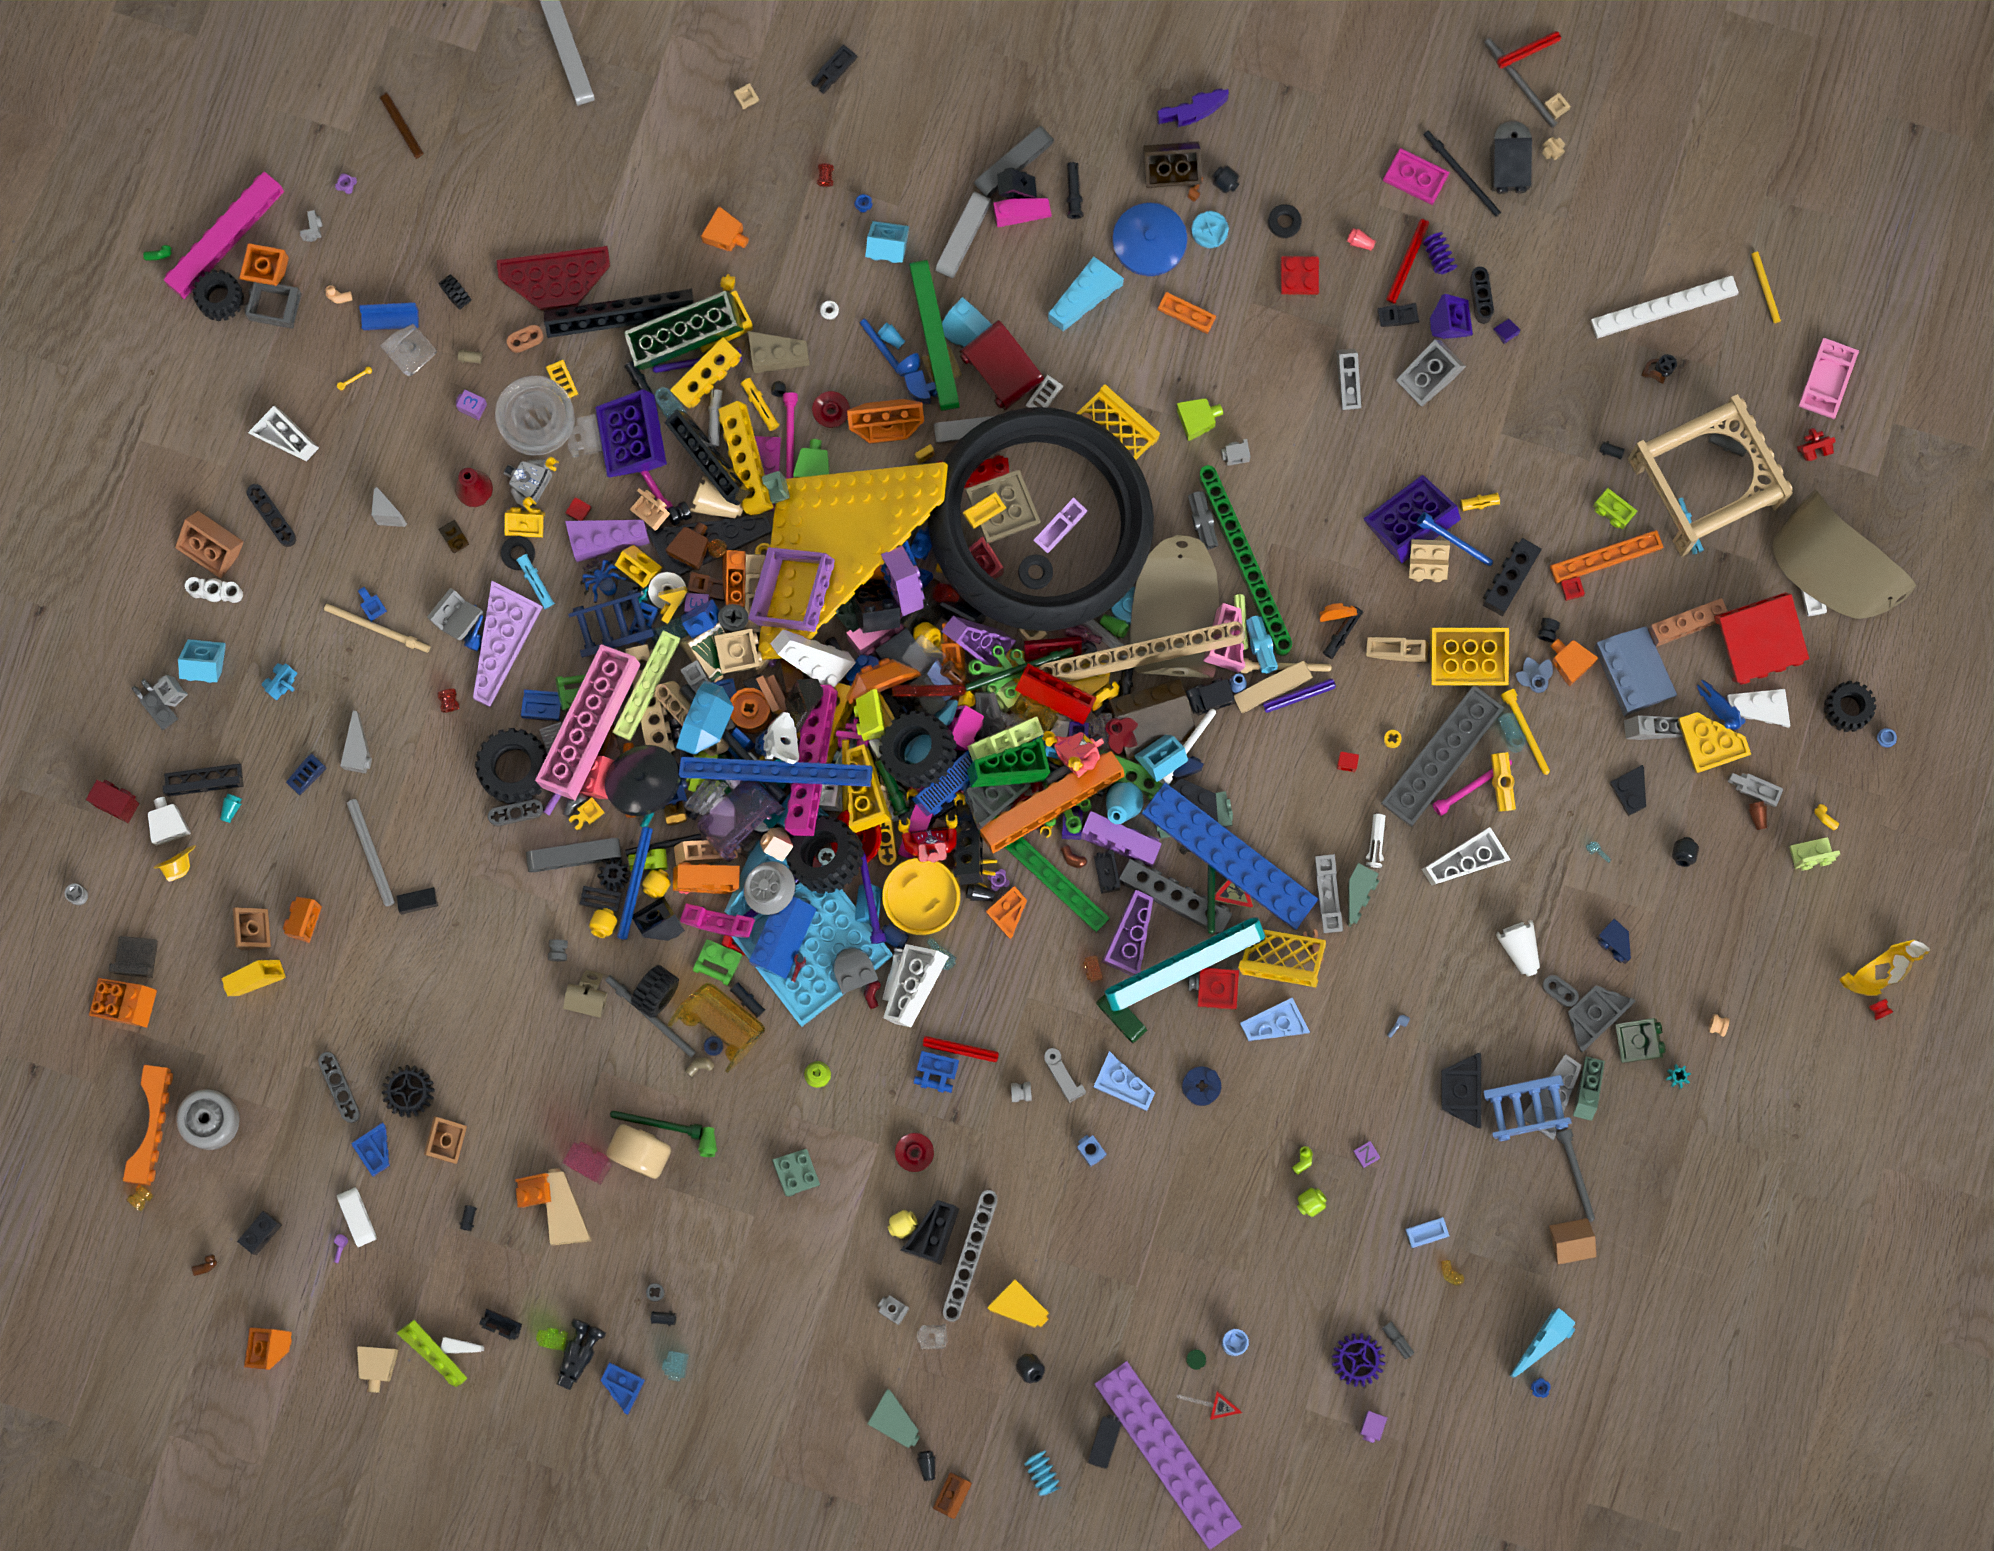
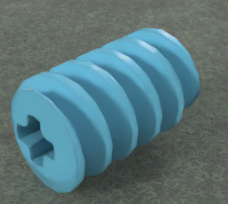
M1046 1450L1028 1458L1024 1464L1025 1466H1032L1028 1473H1035L1031 1480H1038L1034 1487L1042 1488L1038 1492L1039 1496L1047 1495L1062 1488L1056 1487V1484L1060 1481L1059 1479H1052L1056 1472H1049L1053 1465H1046L1050 1458L1042 1457Z

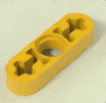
M890 812L891 820L885 822V826L889 825L890 829L884 828L881 830V833L888 832L891 840L888 843H884L881 840L878 850L879 859L884 865L893 864L898 856L893 820ZM892 844V848H888L889 854H893L889 862L887 858L883 857L887 852L886 848L882 849V846Z

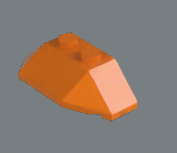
M906 399L864 403L847 410L849 430L869 443L908 439L924 422L922 402Z
M885 658L880 660L876 666L868 665L860 669L861 672L856 674L846 699L849 704L856 702L857 698L873 689L881 692L919 677L921 674L911 666L894 659Z

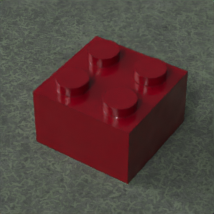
M105 779L103 782L96 780L86 798V801L94 807L128 824L140 804L135 800L136 796L132 795L131 792L123 788L119 791L118 787Z

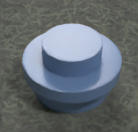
M1882 729L1877 735V741L1883 747L1888 748L1896 743L1897 736L1892 729Z

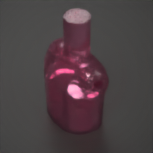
M1080 624L1066 628L1065 635L1068 637H1081L1082 642L1088 640L1100 644L1102 641V637L1094 635L1084 625Z

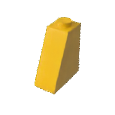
M257 960L221 979L227 996H240L286 978L280 960Z
M1016 1280L987 1307L990 1312L1033 1328L1037 1325L1042 1327L1048 1321L1046 1316L1049 1312Z

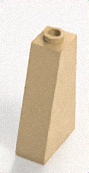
M560 1169L548 1170L549 1173L545 1174H549L547 1182L550 1184L551 1202L546 1203L550 1245L591 1241L590 1233L566 1173L560 1172Z

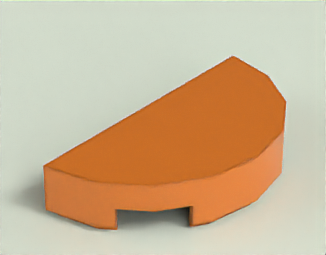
M1343 603L1328 605L1324 611L1319 613L1320 622L1357 615V609L1352 605L1350 607L1343 606Z

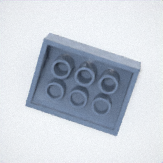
M1647 626L1612 636L1597 642L1594 646V650L1624 717L1677 696Z

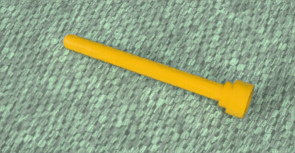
M1515 689L1501 694V697L1507 705H1510L1542 773L1545 775L1549 774V767L1516 702L1518 700L1516 696L1518 695Z

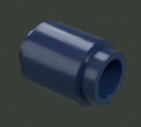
M889 923V925L885 924L881 929L885 933L886 943L895 948L903 949L910 937L905 931L892 923Z

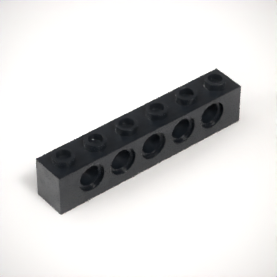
M677 409L664 422L726 502L738 506L751 493L688 413Z

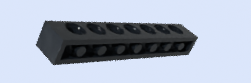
M692 289L546 310L544 311V324L547 338L644 324L694 304Z

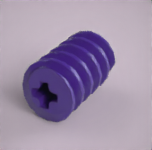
M1444 232L1432 234L1423 241V245L1426 246V252L1429 253L1428 258L1432 260L1433 271L1438 274L1448 273L1458 267L1457 264L1451 265L1455 258H1448L1452 251H1446L1450 247L1449 244L1443 245L1447 241L1446 237H1440Z

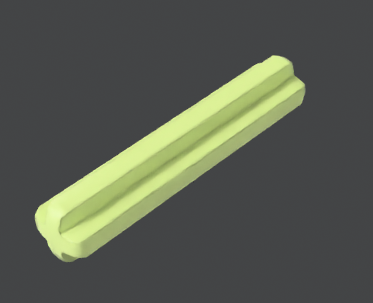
M1237 594L1234 596V606L1241 609L1242 625L1245 632V639L1242 644H1244V650L1248 649L1245 596Z

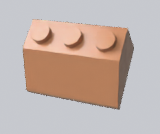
M197 511L185 519L175 548L221 579L239 556L244 541Z

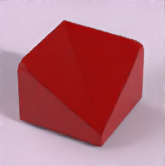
M1340 752L1336 769L1356 772L1359 754Z

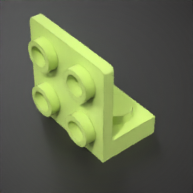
M1828 837L1789 847L1795 869L1801 868L1802 871L1812 869L1817 864H1820V866L1830 865L1840 855L1839 850L1832 852Z

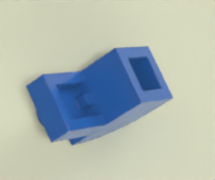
M922 370L904 375L907 391L914 401L930 404V396L938 397L935 382L926 384Z

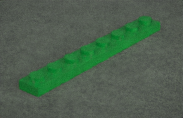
M1023 837L1004 847L1096 933L1110 920L1101 909Z

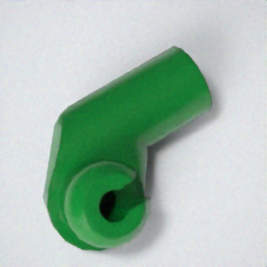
M163 245L161 250L146 251L143 254L144 260L153 261L169 258L172 254L171 247Z

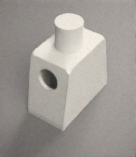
M165 797L154 800L156 810L148 812L150 836L154 845L158 846L191 834L176 805L170 804L167 806Z

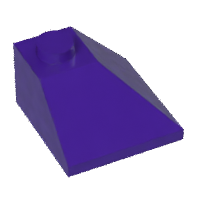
M1448 294L1441 296L1430 317L1432 336L1448 339L1473 335L1468 299Z

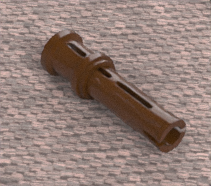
M952 661L946 662L940 670V674L943 677L949 678L954 686L965 689L964 684L971 682L966 678L965 672L958 670ZM979 688L970 690L974 695L975 692L981 691Z

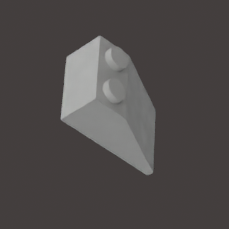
M1435 339L1396 381L1420 406H1424L1453 381L1466 366L1441 340Z

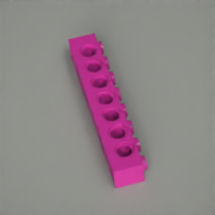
M831 685L809 686V692L806 694V709L803 712V727L800 729L801 738L798 745V762L826 764L838 691ZM791 783L788 814L784 821L785 829L791 835L814 836L822 784Z

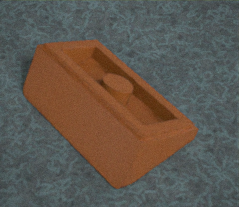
M950 1472L933 1509L955 1519L972 1483Z

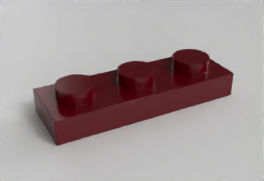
M1081 637L1024 641V660H1036L1049 655L1050 652L1055 650L1061 651L1072 647L1074 654L1064 658L1080 656L1082 651Z

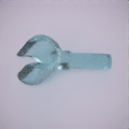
M1591 842L1586 846L1590 854L1597 852L1608 863L1612 860L1601 850L1598 842Z

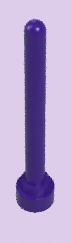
M736 347L735 349L741 354L740 347ZM719 357L717 359V362L724 361V357ZM701 358L656 365L653 367V372L659 373L693 367Z
M864 853V856L861 857L863 864L860 870L873 931L871 932L870 941L871 944L886 942L885 933L880 930L866 855Z

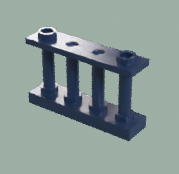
M635 589L626 592L627 596L585 609L583 605L572 608L573 612L568 614L569 618L577 616L585 641V649L580 650L582 658L596 654L601 644L610 648H616L657 635L655 627L650 629L649 625H646L638 597L645 595L644 591L638 592ZM631 599L639 625L638 633L634 634L628 631L620 602ZM613 605L621 631V638L613 639V636H610L602 610L603 607ZM593 610L595 611L603 636V643L595 645V642L592 641L584 613Z

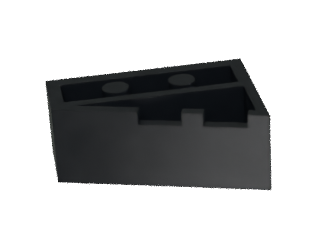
M937 1200L900 1251L941 1265L959 1208Z

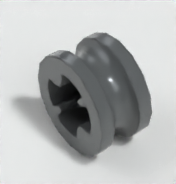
M1199 974L1188 976L1189 991L1192 989L1199 990Z
M656 1283L649 1285L646 1290L647 1297L655 1302L660 1301L665 1294L664 1288ZM652 1288H660L661 1291L659 1293L661 1294L659 1297H651L650 1294L652 1292L650 1290Z

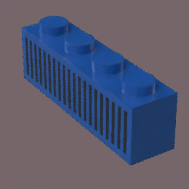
M969 750L953 762L954 765L952 769L948 768L946 771L948 774L945 778L943 776L939 778L940 782L937 784L930 783V787L924 788L912 798L926 816L930 814L935 816L943 809L941 805L945 801L950 803L957 797L955 793L959 789L963 791L970 785L967 769L973 760Z

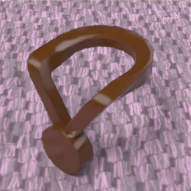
M1651 359L1644 367L1641 375L1645 378L1656 379L1657 382L1663 384L1666 377H1662L1661 373L1651 370L1648 374L1649 366L1652 363H1657L1659 360Z

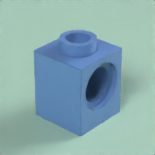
M1086 1135L1078 1141L1080 1145L1077 1146V1149L1090 1167L1106 1157L1107 1154L1093 1135L1090 1138ZM1087 1145H1094L1096 1152L1089 1155L1085 1152V1147Z

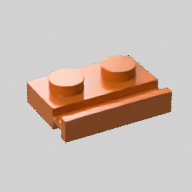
M549 1174L515 1179V1182L518 1183V1188H516L518 1208L551 1202L550 1184L547 1182Z

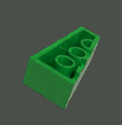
M1041 737L1033 742L1023 743L1018 747L1006 749L998 754L994 753L976 759L969 766L967 772L972 788L1043 782L1049 775L1050 769Z

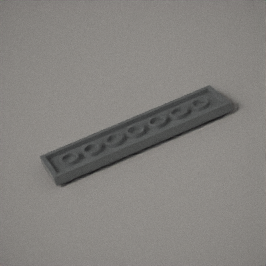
M1473 685L1382 801L1381 805L1412 827L1501 714L1504 707Z

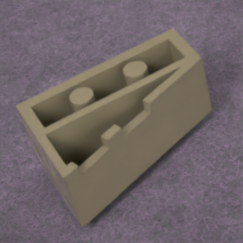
M748 331L754 374L810 366L806 341Z

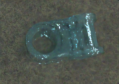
M661 387L656 391V403L666 419L677 409L687 413L668 388ZM660 396H667V400L661 399Z

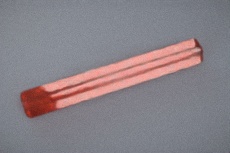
M895 685L892 688L893 696H963L966 693L965 685Z

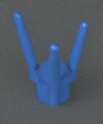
M483 615L479 616L474 631L472 632L471 628L464 639V646L474 651H478L481 648L482 636L478 635L477 632Z

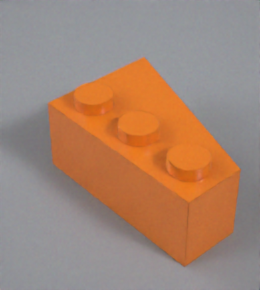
M681 862L673 868V891L729 895L739 889L740 866L691 865L689 862Z

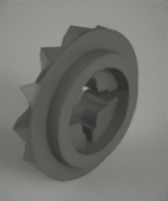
M729 604L719 611L718 621L724 630H730L731 633L733 631H740L742 628H746L748 613L740 605ZM733 613H735L734 616L735 619H737L734 623H732L730 619L733 616Z

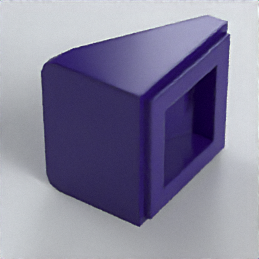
M1507 319L1493 329L1504 344L1519 335L1521 331L1510 319Z

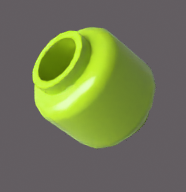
M1309 1188L1298 1196L1299 1205L1297 1207L1303 1215L1307 1214L1314 1217L1326 1208L1325 1202L1327 1198L1319 1188Z

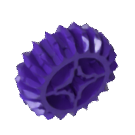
M1352 1333V1340L1345 1336V1344L1341 1340L1338 1341L1341 1349L1334 1347L1333 1350L1338 1352V1355L1334 1354L1331 1356V1358L1337 1359V1362L1332 1363V1366L1338 1365L1339 1369L1335 1370L1334 1373L1342 1372L1339 1379L1343 1380L1347 1377V1385L1350 1384L1351 1380H1354V1387H1357L1358 1381L1364 1387L1365 1380L1369 1384L1373 1383L1370 1378L1371 1376L1376 1380L1379 1378L1375 1373L1376 1371L1379 1373L1383 1372L1378 1366L1385 1365L1384 1361H1379V1358L1385 1357V1354L1378 1355L1377 1351H1380L1382 1346L1375 1348L1374 1345L1378 1341L1374 1340L1370 1343V1335L1363 1340V1333L1359 1334V1339H1356V1334ZM1351 1344H1362L1357 1353L1345 1350ZM1367 1347L1373 1353L1374 1364L1366 1359ZM1359 1354H1361V1360L1364 1363H1359V1365L1355 1367L1356 1360H1354L1353 1357H1357ZM1343 1356L1351 1362L1349 1373L1343 1366ZM1359 1367L1371 1369L1365 1376H1354Z

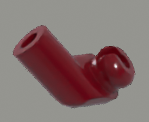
M878 980L867 984L864 991V997L870 1010L879 1006L875 998L876 991L881 988V983Z

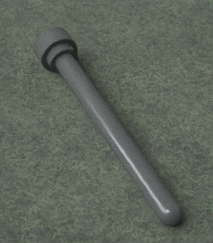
M1572 1129L1556 1133L1558 1141L1561 1140V1144L1564 1143L1586 1217L1589 1222H1593L1595 1216L1571 1142L1573 1141Z

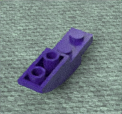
M1216 89L1212 93L1205 94L1201 92L1192 96L1191 104L1182 103L1178 107L1173 108L1163 107L1157 111L1158 124L1176 121L1177 126L1182 127L1195 123L1219 109L1228 100L1229 91L1228 89Z

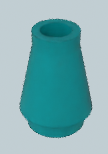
M227 793V796L223 799L220 820L231 823L232 818L242 805V798Z

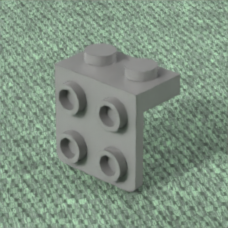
M450 588L427 618L441 631L457 640H462L478 621L483 611L465 601L455 590Z

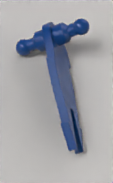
M1701 680L1712 696L1701 686H1696L1713 712L1720 720H1724L1725 728L1739 729L1746 722L1745 718L1741 717L1740 711L1736 706L1732 707L1722 695L1712 688L1711 684Z

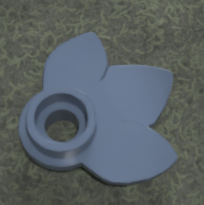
M1527 657L1523 664V671L1516 673V678L1521 685L1530 687L1536 693H1542L1547 689L1548 679L1553 674L1552 664L1548 659L1539 665L1535 660ZM1540 681L1542 686H1536L1535 682Z

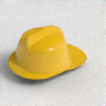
M196 845L186 848L171 859L155 865L154 868H159L168 881L183 877L190 867L188 853Z

